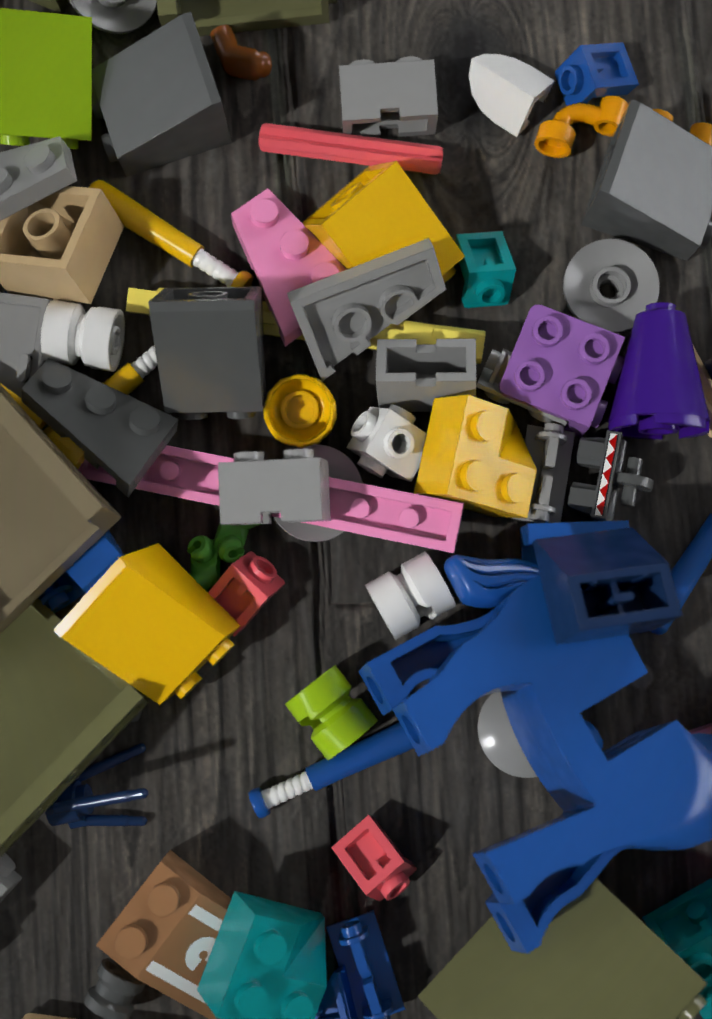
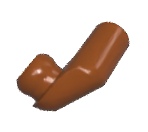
M221 25L211 31V40L222 67L229 76L245 80H257L259 78H266L272 71V59L269 54L254 48L239 46L230 25Z

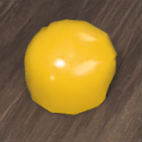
M295 374L280 379L267 393L263 416L270 433L277 441L285 445L305 448L319 444L331 433L337 419V405L334 396L324 382L309 375Z

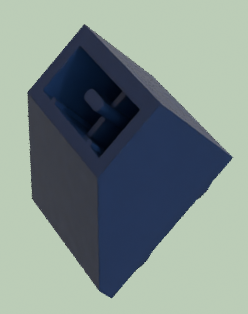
M633 527L536 539L532 542L556 645L652 631L682 616L668 562Z

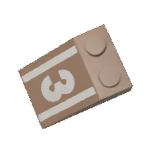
M170 850L96 946L136 979L208 1019H217L197 991L231 898Z

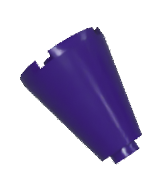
M668 302L651 303L646 305L645 311L636 314L608 421L609 431L622 432L623 437L650 440H662L663 435L678 432L679 439L698 437L709 433L710 418L686 314L676 310L675 304Z

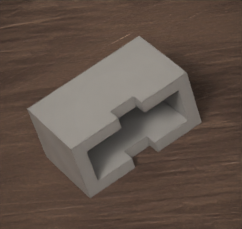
M409 56L400 58L396 62L375 63L371 60L363 59L353 61L349 65L339 66L343 133L380 138V129L398 128V137L434 135L436 133L438 102L434 59L422 60L418 57Z
M377 339L376 390L378 407L388 409L391 404H394L408 412H431L434 398L467 394L476 397V339H436V344L417 345V339Z
M314 449L284 450L283 459L264 460V452L233 453L234 462L218 463L220 525L272 524L271 514L281 513V522L331 521L328 461L320 457H314Z

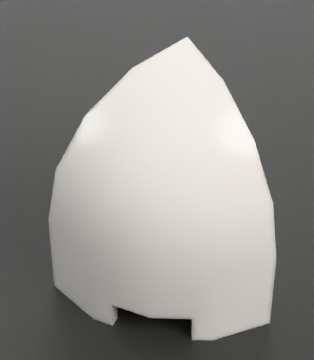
M482 54L471 59L469 81L472 96L478 107L495 124L517 137L530 123L527 119L534 103L537 100L545 101L555 80L513 57L501 54Z

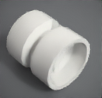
M61 300L50 301L41 327L40 343L43 359L46 361L50 358L60 364L74 366L82 359L84 366H89L91 369L114 372L120 363L125 337L124 314L121 309L101 306L97 308L91 307L86 313L81 303Z
M426 551L401 564L400 574L395 575L387 572L365 584L367 591L395 640L420 627L421 617L426 616L434 619L456 607L449 588Z

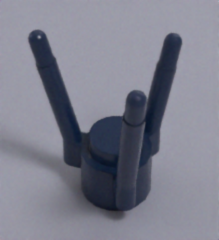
M140 743L87 767L45 811L49 824L51 826L69 824L70 829L85 826H145L147 824L145 816L88 814L93 813L94 807L144 799L149 793L146 788L93 796L90 785H81V782L145 752L146 745Z

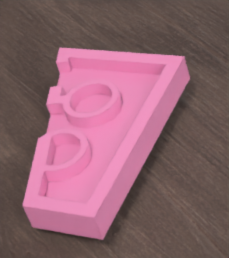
M267 188L232 212L231 217L232 225L250 267L254 270L259 284L262 286L263 297L269 311H272L279 328V334L286 347L303 334L287 293L347 269Z

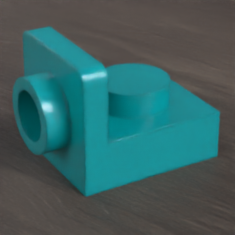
M503 232L456 234L455 243L465 255L458 262L464 278L461 298L464 308L507 305L511 296L516 267Z

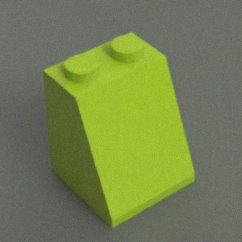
M0 8V144L25 146L30 144V137L51 139L60 136L70 149H79V140L92 141V17Z

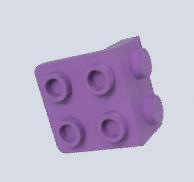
M534 305L528 312L501 379L499 391L504 397L568 421L564 431L574 432L575 436L581 438L590 426L597 429L603 418L608 401L601 398L607 382L615 384L621 372L625 357L618 354L625 337L546 306Z

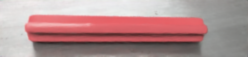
M271 123L262 124L259 131V147L263 152L367 166L397 161L404 171L434 175L439 174L442 167L443 148L436 145Z

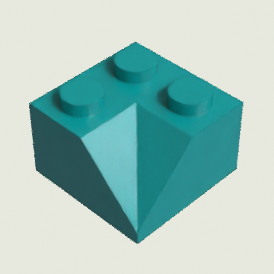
M234 891L197 991L217 1019H315L327 987L325 916L320 912Z

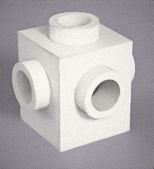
M391 404L388 409L370 406L368 411L363 412L354 422L351 429V436L353 437L346 448L360 456L357 464L371 474L383 478L386 473L391 477L411 482L420 467L427 433L413 425L416 420L414 415L397 405Z

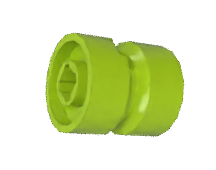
M336 665L285 703V706L301 726H311L313 728L311 740L326 760L333 758L346 749L378 721L361 698L352 699L349 694L352 686Z

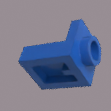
M623 42L580 45L555 71V77L566 106L575 103L586 104L596 97L628 95L639 85Z

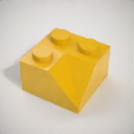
M468 394L434 398L414 494L464 503V509L492 517L528 518L537 468L509 409Z

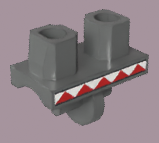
M607 430L606 438H581L579 442L577 464L581 467L600 470L597 485L572 483L568 507L571 510L591 516L594 521H613L619 488L623 489L620 505L632 508L635 507L637 491L651 492L653 489L654 480L641 476L643 459L629 457L626 473H622L628 442L622 439V432Z

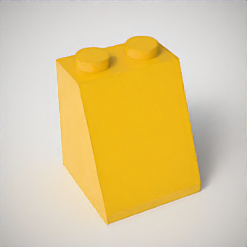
M397 161L368 166L302 222L346 269L429 238L434 246L445 283L456 272L453 266L465 257Z
M157 543L119 557L57 625L54 631L65 641L161 705L174 694L183 699L203 679L197 671L207 661L213 666L216 665L234 647L235 644L229 638L239 629L240 625Z

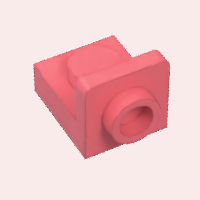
M249 551L228 567L208 593L240 625L239 629L233 634L235 637L247 626L264 604L284 586L285 581L277 574L276 568L269 560Z
M367 815L331 847L364 894L377 901H382L384 898L391 900L400 895L410 884L408 877L417 869L409 859L402 855L376 819L371 815Z

